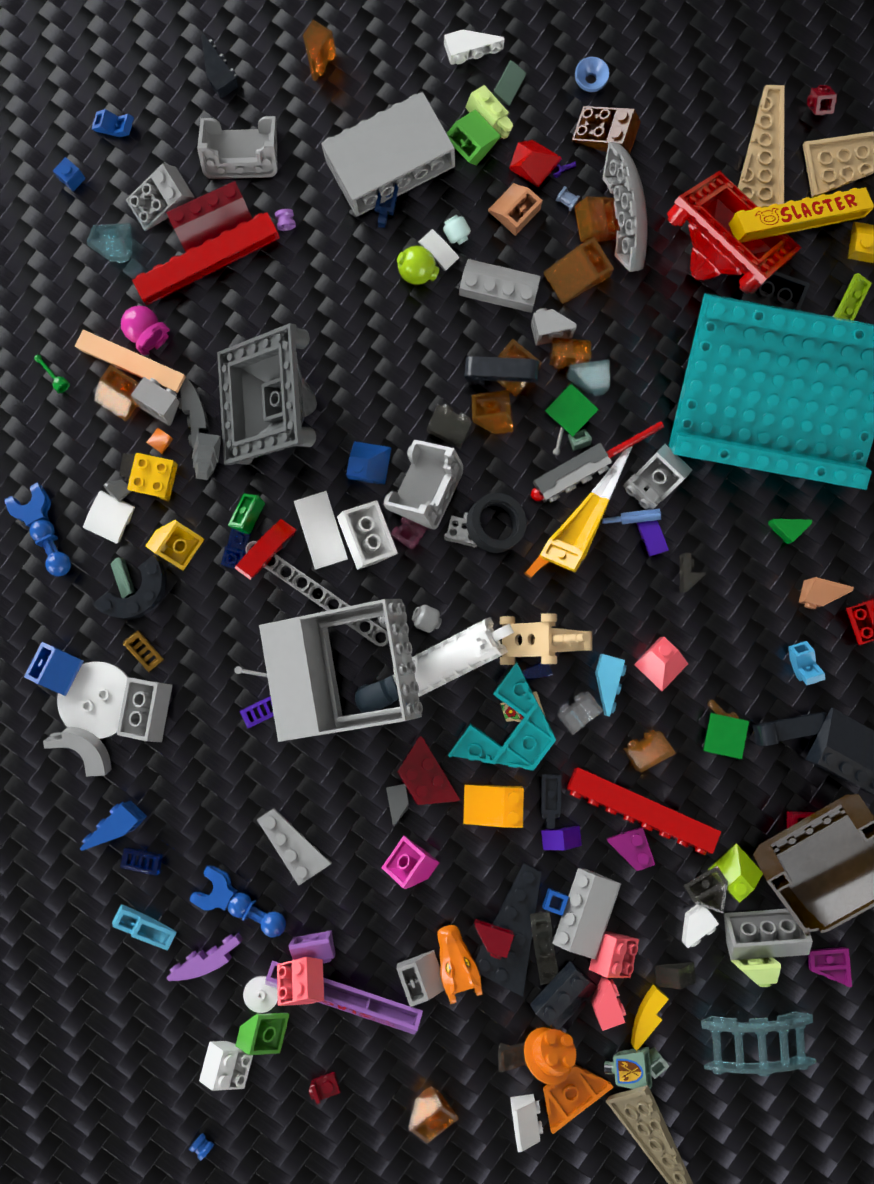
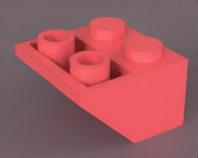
M605 931L596 959H591L589 970L607 978H631L634 970L635 956L638 952L639 939Z
M303 957L277 964L278 1006L303 1005L324 1001L323 959Z
M604 976L601 977L598 988L591 999L592 1007L602 1031L625 1023L623 1016L626 1015L623 1004L619 998H616L619 996L616 985L612 979L609 980Z

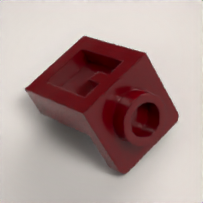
M335 1072L312 1079L309 1087L310 1097L312 1100L315 1099L316 1105L320 1104L322 1099L339 1094L341 1091Z

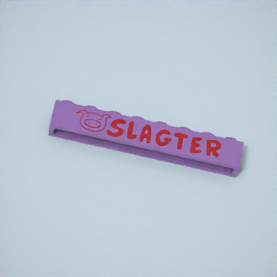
M272 961L265 985L277 988V964L280 963ZM323 978L324 1001L319 1003L411 1034L417 1032L423 1013L422 1010Z

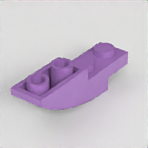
M239 933L235 936L230 934L222 940L224 944L219 948L215 945L206 954L203 950L199 953L196 951L192 952L186 957L187 961L184 964L177 963L170 969L171 973L167 976L168 981L188 980L220 968L229 962L232 958L229 951L240 944L243 938Z

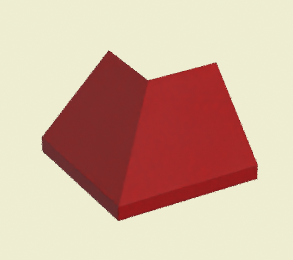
M534 140L518 142L509 169L539 187L562 158Z

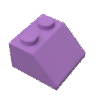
M332 930L293 937L289 944L293 960L311 957L323 959V963L332 961L331 959L335 957Z

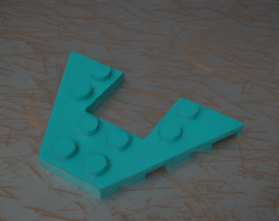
M516 662L493 695L524 716L502 746L470 724L449 752V757L454 756L472 761L478 760L484 763L508 765V767L534 770L554 744L556 737Z

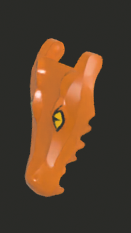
M447 925L440 928L437 932L440 945V977L450 1004L456 1003V993L475 988L477 996L483 995L478 966L463 942L458 927Z

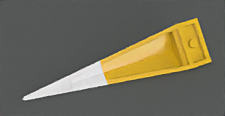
M632 446L622 452L581 505L549 538L540 554L542 559L570 571H577L583 558L587 555Z

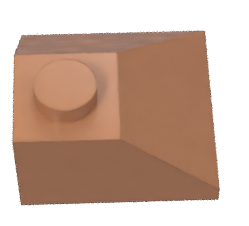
M817 577L807 579L803 582L799 603L805 604L804 607L816 609V607L824 606L852 592L854 587Z

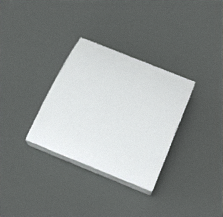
M99 491L90 508L83 528L117 544L122 538L126 525L131 520L135 507L122 500L118 502L111 495Z

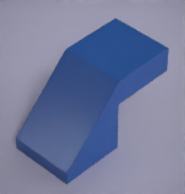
M104 109L96 112L92 130L116 137L127 136L130 134L134 117L129 114L117 116Z

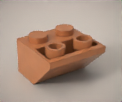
M513 183L488 209V212L516 236L540 211L543 200L529 188Z

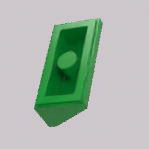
M244 493L228 526L250 534L265 502L259 495Z

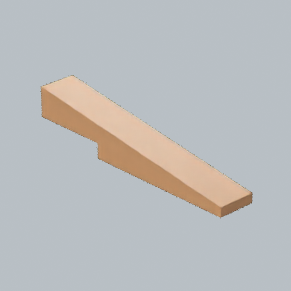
M85 330L82 331L75 345L80 351L108 362L121 370L141 378L146 377L149 380L153 378L161 384L160 386L169 388L176 393L179 392L186 377L178 371Z

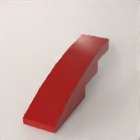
M280 519L235 566V569L251 580L270 562L272 557L283 547L284 543L294 535L296 529Z

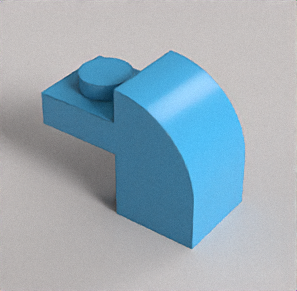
M807 641L788 646L790 661L799 681L803 680L806 685L825 680V673L816 663L815 650Z

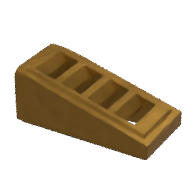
M139 630L123 642L126 648L148 672L164 660ZM137 638H139L140 641L136 645L132 646L131 643L134 642ZM144 643L145 647L137 652L136 649ZM147 650L151 651L146 657H141ZM154 655L156 659L147 664L146 661Z

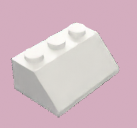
M377 500L342 511L337 516L357 570L374 565L398 554Z

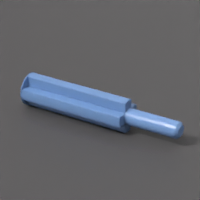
M658 508L621 513V516L603 518L602 523L622 522V524L661 520V511Z

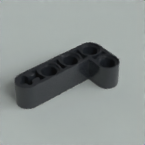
M470 356L466 357L464 378L468 383L474 385H483L485 380L538 382L540 361L524 358Z
M818 712L753 725L756 745L778 744L779 741L818 734L827 717V712Z

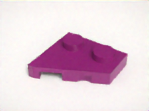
M642 827L606 838L607 842L636 871L655 865Z
M839 947L810 950L808 955L810 971L842 983L847 987H852L849 948Z

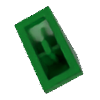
M772 519L768 521V525L787 544L794 542L812 524V520Z

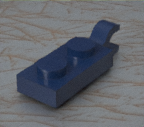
M396 183L393 197L381 204V194L378 191V199L375 205V212L379 213L378 227L386 228L387 216L394 214L399 188Z

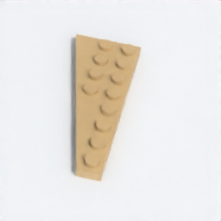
M766 85L764 87L738 188L761 208L769 207L775 203L778 205L784 204V85Z

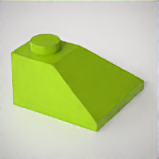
M735 844L708 869L739 903L755 889L763 875L762 871L738 844Z

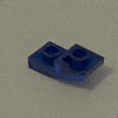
M231 528L221 565L235 569V566L245 556L246 546L249 543L251 533L246 534Z

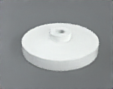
M267 976L252 978L245 986L243 992L245 1004L250 1010L257 1013L268 1012L278 1001V989L265 985Z

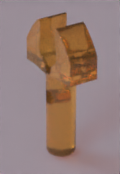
M714 700L708 702V706L716 714L739 719L735 712L727 714Z

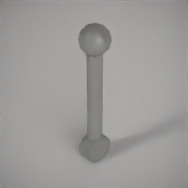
M562 427L560 428L556 448L553 450L554 455L560 454L559 448L564 432Z
M240 666L235 668L236 674L246 673L267 677L266 673L245 670Z

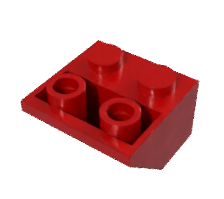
M874 599L846 608L858 645L874 641Z

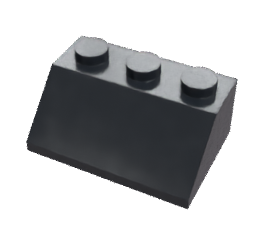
M776 271L755 293L747 294L742 291L739 300L800 311L810 283Z
M569 961L530 1005L535 1014L549 1027L559 1030L598 986Z

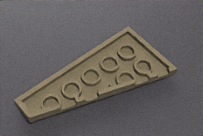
M646 1085L610 1095L606 1100L607 1104L668 1184H693L649 1086Z

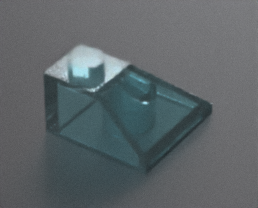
M131 224L93 225L87 239V245L110 262H127L132 254Z
M609 360L570 365L566 374L567 379L586 393H594V396L605 394L610 387Z

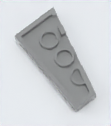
M275 808L257 819L298 885L332 864Z

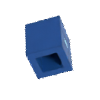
M66 157L53 170L58 179L73 192L86 179L80 169Z
M548 888L542 908L563 916L569 896Z

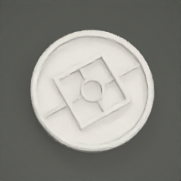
M106 662L82 664L67 695L64 696L58 693L57 706L64 724L67 727L87 730L99 739L116 734L126 688L127 674L117 666Z

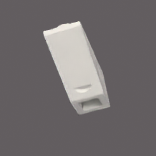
M459 30L444 35V46L450 64H462L472 58L479 59L483 55L500 52L504 48V37Z

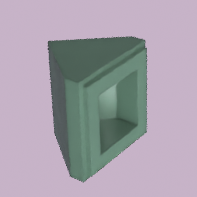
M586 429L578 431L573 437L570 434L568 435L573 451L591 445L592 438Z

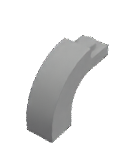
M68 727L62 732L50 734L43 741L44 749L70 748L79 753L84 761L86 777L105 776L112 770L106 747L99 738L87 730Z

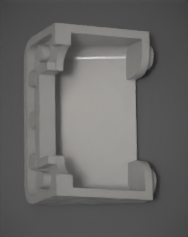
M276 116L262 117L258 121V129L222 130L218 120L214 118H201L197 149L203 174L211 179L261 178L276 175Z
M414 439L407 451L411 462L409 470L398 493L394 491L389 492L385 496L383 504L391 512L427 528L436 529L461 479L463 463L454 448Z

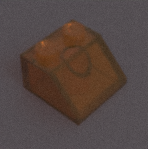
M654 730L644 734L645 738L640 741L635 739L627 743L628 747L624 749L634 769L639 772H643L676 754L662 732H655Z

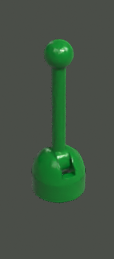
M35 355L34 360L39 362L54 379L52 385L56 392H65L69 388L70 383L64 377H56L42 361L41 355Z

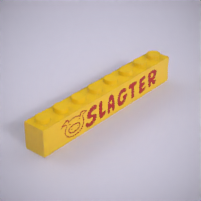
M866 187L860 189L852 188L845 192L837 191L830 195L822 194L814 198L806 197L799 201L791 200L779 205L775 203L769 207H756L749 211L740 210L734 214V217L729 222V226L733 236L740 243L864 218L874 208V204Z

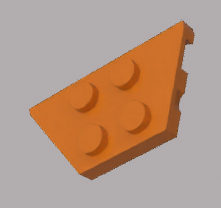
M575 1064L564 1082L557 1085L547 1084L543 1087L552 1134L613 1088L611 1082Z

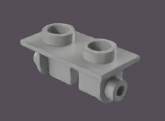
M634 474L623 487L629 495L634 496L639 501L641 507L647 510L654 509L661 502L660 495L651 487L645 491L644 488L648 484L639 475L636 476Z

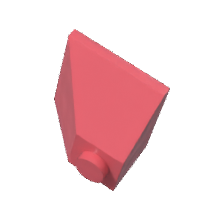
M660 637L634 664L660 691H663L688 665L679 650L665 637Z

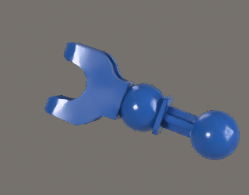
M37 482L30 486L32 498L28 504L21 505L19 500L12 496L5 499V504L11 516L25 522L26 526L30 527V536L36 545L44 547L48 556L45 562L47 571L53 576H63L69 572L71 561L65 553L58 551L54 543L58 537L54 535V526L49 521L47 515L51 500L43 486Z
M215 866L206 867L204 875L212 881L213 891L210 895L202 892L192 893L190 901L203 910H212L214 908L228 909L232 916L242 918L243 921L249 917L261 924L263 933L268 937H278L285 931L286 920L279 912H269L266 914L254 907L257 901H251L247 894L237 893L238 890L233 888L228 873Z

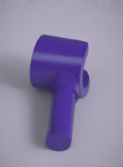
M573 162L563 166L557 164L554 169H559V171L554 173L553 176L555 178L560 177L563 171L576 167V163Z

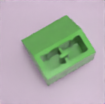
M473 110L456 121L446 133L454 148L469 163L476 166L501 137L477 110Z

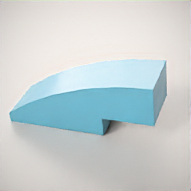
M122 904L112 921L114 928L130 933L133 938L167 951L176 935L175 930Z

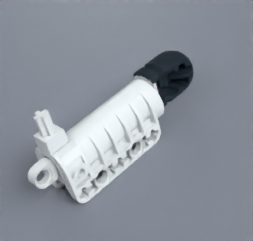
M491 617L413 656L412 662H414L416 667L415 679L419 685L418 696L420 697L506 654L508 651L499 640L514 633L510 623L494 631V623ZM395 673L384 680L371 685H362L357 689L355 702L361 713L381 710L399 699Z

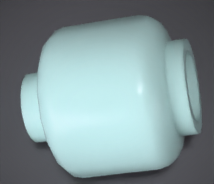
M455 215L444 222L443 231L450 243L457 242L460 245L468 240L467 235L470 234L471 230L464 217Z

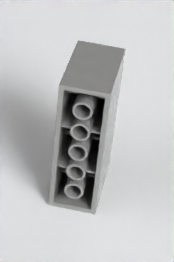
M423 92L413 94L407 100L401 103L398 102L391 108L380 111L372 118L362 120L358 125L346 128L340 134L329 137L321 143L326 163L356 217L375 208L378 191L381 194V204L393 197L395 183L399 187L397 196L455 167V148Z

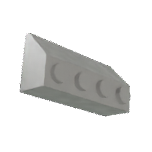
M468 259L459 288V296L532 313L540 276Z
M578 868L552 944L569 952L596 959L621 883L588 869Z
M787 909L724 913L726 944L731 960L809 955L813 942L810 932L806 936Z

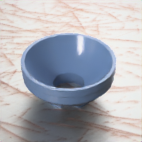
M598 57L584 58L578 63L575 70V79L578 86L588 92H596L602 89L609 78L607 64ZM588 75H593L596 81L590 84L585 78Z

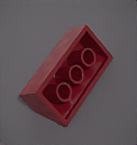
M235 181L166 212L185 252L192 247L202 245L208 239L220 236L223 231L236 228L241 222L252 220Z

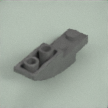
M185 377L179 390L181 391V398H178L179 409H182L185 415L190 414V416H187L188 427H191V435L188 436L189 445L194 449L198 432H209L210 430L204 404L193 384Z

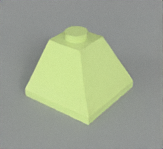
M773 957L731 960L757 985L759 984L760 987H770L771 984L778 982L781 964Z

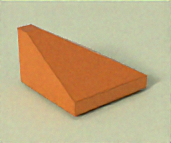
M157 428L146 443L163 454L173 438Z

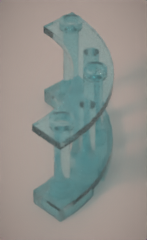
M794 1011L777 1016L776 1021H768V1018L749 1019V1023H738L737 1018L716 1016L701 1020L702 1029H708L712 1033L714 1061L705 1064L704 1069L713 1070L714 1074L729 1072L758 1074L760 1076H770V1073L796 1069H808V1066L816 1063V1059L806 1057L804 1028H806L805 1025L813 1023V1015ZM795 1028L797 1056L789 1058L787 1033L789 1029ZM722 1031L732 1032L734 1035L736 1063L722 1061L720 1039ZM744 1032H755L758 1036L759 1063H744L742 1037ZM768 1032H779L781 1061H767L766 1035Z

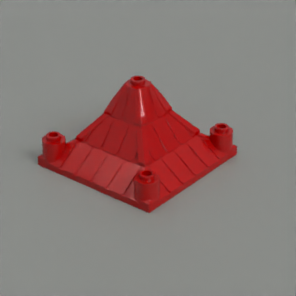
M721 171L716 172L680 195L667 213L668 221L674 226H682L686 220L690 223L688 227L693 244L690 261L691 275L696 280L703 281L721 274H744L739 283L740 289L747 294L755 293L780 267H784L802 248L788 234L740 243L733 236L729 222L736 212L740 210H753L758 206Z

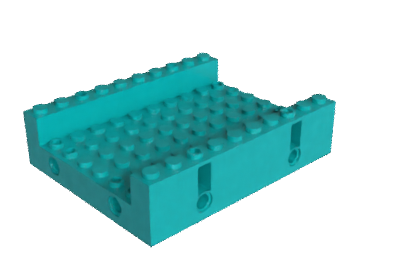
M704 293L668 445L673 454L867 490L872 471L866 467V463L874 439V324Z

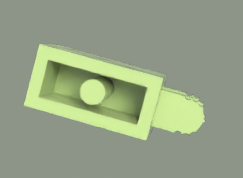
M483 85L470 94L465 108L469 113L477 110L501 135V138H508L509 131L513 128V123L507 117L509 112L489 89Z

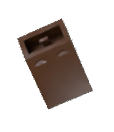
M583 106L572 141L607 152L609 142H616L623 146L630 154L641 121L635 109Z

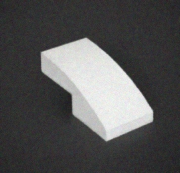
M433 229L418 241L422 247H425L433 254L434 259L444 271L459 259L453 249Z

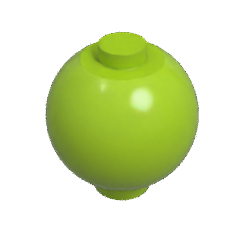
M411 246L398 255L399 273L408 283L420 285L428 280L434 281L437 278L439 267L435 266L433 254L425 247Z

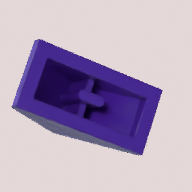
M580 826L541 830L543 850H568L582 846Z

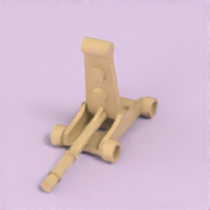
M541 614V622L515 624V617L513 616L500 617V625L503 627L510 623L514 633L502 638L503 646L505 645L508 652L500 657V665H514L515 657H541V664H557L555 652L592 651V631L552 628V626H555V622H557V614ZM520 635L522 637L521 645H519L518 643V637Z

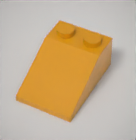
M464 785L463 824L523 828L524 788L522 786Z

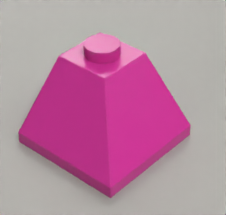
M403 836L382 866V869L402 888L407 889L429 879L440 862L413 841Z

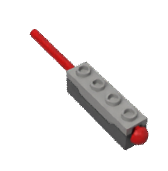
M661 421L608 451H605L600 442L535 479L533 482L535 488L531 491L532 499L535 501L543 500L544 503L549 500L551 503L560 498V493L564 491L569 493L576 489L575 485L581 481L585 484L593 479L592 475L598 472L600 475L609 470L608 466L612 463L611 457L663 429V423Z

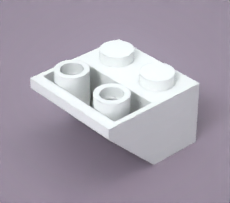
M227 1041L209 1042L199 1081L212 1091L244 1089L253 1055L246 1054L237 1048L235 1043Z

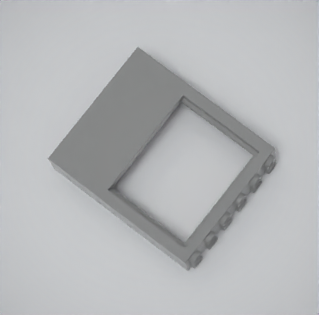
M383 599L259 625L278 742L408 721L422 717L423 708L418 696L419 685L415 679L416 667L414 662H412V645L408 638L409 627L405 621V605L402 599ZM385 616L400 707L342 716L328 627Z

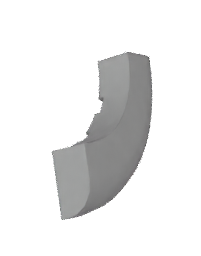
M609 142L602 179L608 186L610 193H614L615 215L620 227V231H617L615 257L629 272L639 271L643 269L645 264L648 235L644 190L639 173L630 154L619 143Z

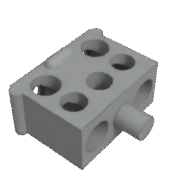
M465 512L463 518L451 516L444 539L477 547L472 541L468 530L462 528V526L467 527L468 513Z

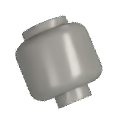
M428 605L417 607L412 616L414 626L428 633L438 629L442 622L440 612Z

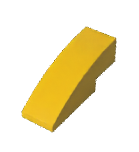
M654 984L646 993L635 1017L631 1044L635 1050L641 1047L662 1021L657 1013L669 1000Z

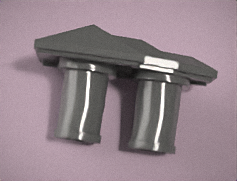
M198 432L192 454L196 479L208 480L210 475L213 474L216 463H219L221 436Z

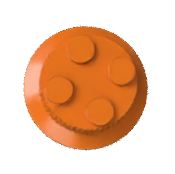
M541 1027L533 1030L528 1035L524 1045L525 1061L531 1073L539 1081L548 1085L560 1084L568 1078L571 1069L575 1065L577 1055L572 1037L564 1033V1031H560V1029Z

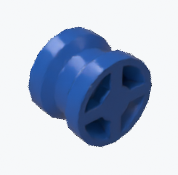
M202 1133L189 1150L195 1152L197 1158L201 1161L212 1149L214 1143L207 1141L206 1136Z

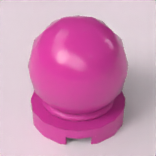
M146 306L131 307L124 312L121 318V330L126 338L136 343V349L142 355H149V350L154 347L156 349L160 348L169 337L167 332L170 329L163 322H159L156 314Z

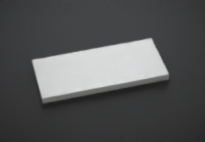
M327 491L295 500L294 504L315 570L348 560Z

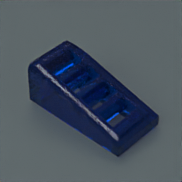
M539 663L522 671L526 679L553 675L549 664Z
M124 848L120 868L157 876L160 872L163 854ZM128 854H132L130 864H127ZM136 855L139 856L137 866L134 865ZM143 857H146L145 867H142ZM150 859H153L152 868H149Z

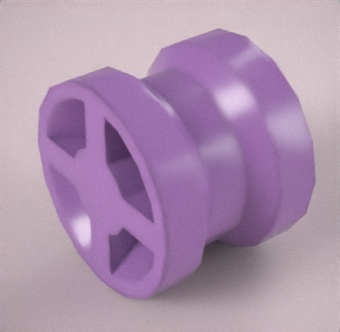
M281 209L275 212V218L278 220V230L287 231L296 227V223L292 218L294 216L292 209Z

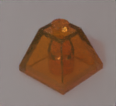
M509 390L472 395L473 422L494 434L513 432V416Z
M431 1086L416 1098L408 1128L416 1136L429 1143L459 1118L441 1093Z

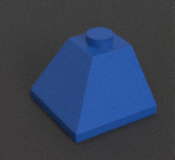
M354 441L349 457L347 478L385 485L391 447Z

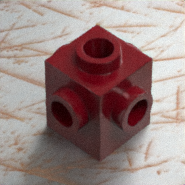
M819 85L818 88H811V94L807 98V105L815 115L834 113L837 94L831 87Z

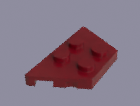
M422 736L418 737L397 771L417 805L459 801L458 795Z

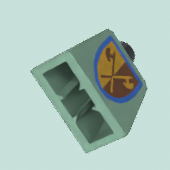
M649 1047L639 1048L638 1050L619 1051L613 1057L614 1062L605 1061L604 1072L605 1074H615L617 1086L630 1089L646 1085L649 1088L652 1087Z

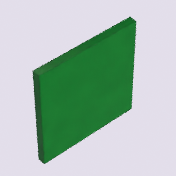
M570 384L545 412L573 437L599 409L577 388Z
M710 713L703 751L742 759L749 721Z

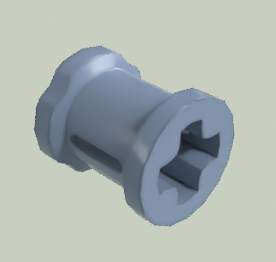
M564 186L555 201L563 203L569 208V211H572L578 203L580 196H575Z

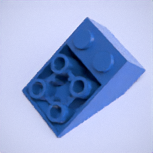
M131 800L116 804L110 810L111 815L106 819H102L96 825L97 830L92 834L89 833L82 842L84 844L80 850L94 847L134 831L147 815Z

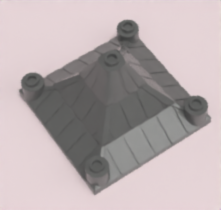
M289 323L217 352L224 465H249L254 457L293 446L311 447L315 443L316 434L314 429L303 427L302 423L304 417L315 411L317 402L310 386L302 378L296 348L304 349L309 344L310 337L307 330L297 328L296 324Z

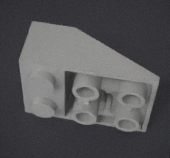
M161 164L126 201L144 231H147L169 218L166 212L192 201L195 197L175 166Z

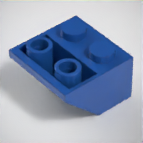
M41 642L24 677L66 696L84 661Z

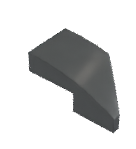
M405 784L386 788L393 826L399 823L398 821L402 815L408 810L409 801Z

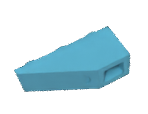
M600 654L595 675L604 715L610 716L615 711L616 702H614L616 694L619 695L622 684L619 681L620 677L625 675L627 665H624L625 660Z

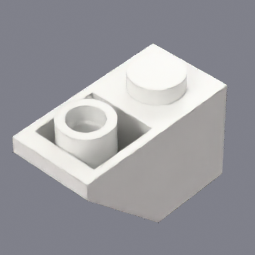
M699 902L685 913L682 942L687 948L698 945L703 936L712 934L716 930V926L719 925L702 902Z

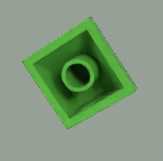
M270 1013L254 1015L240 1026L235 1046L248 1055L280 1053L290 1014Z

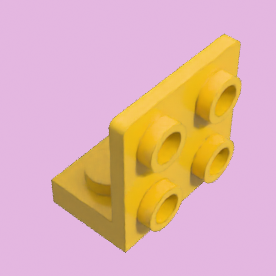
M136 453L127 489L170 501L178 464L173 460Z

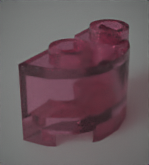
M403 517L400 521L403 524L400 527L396 526L390 535L412 550L420 542L428 528Z

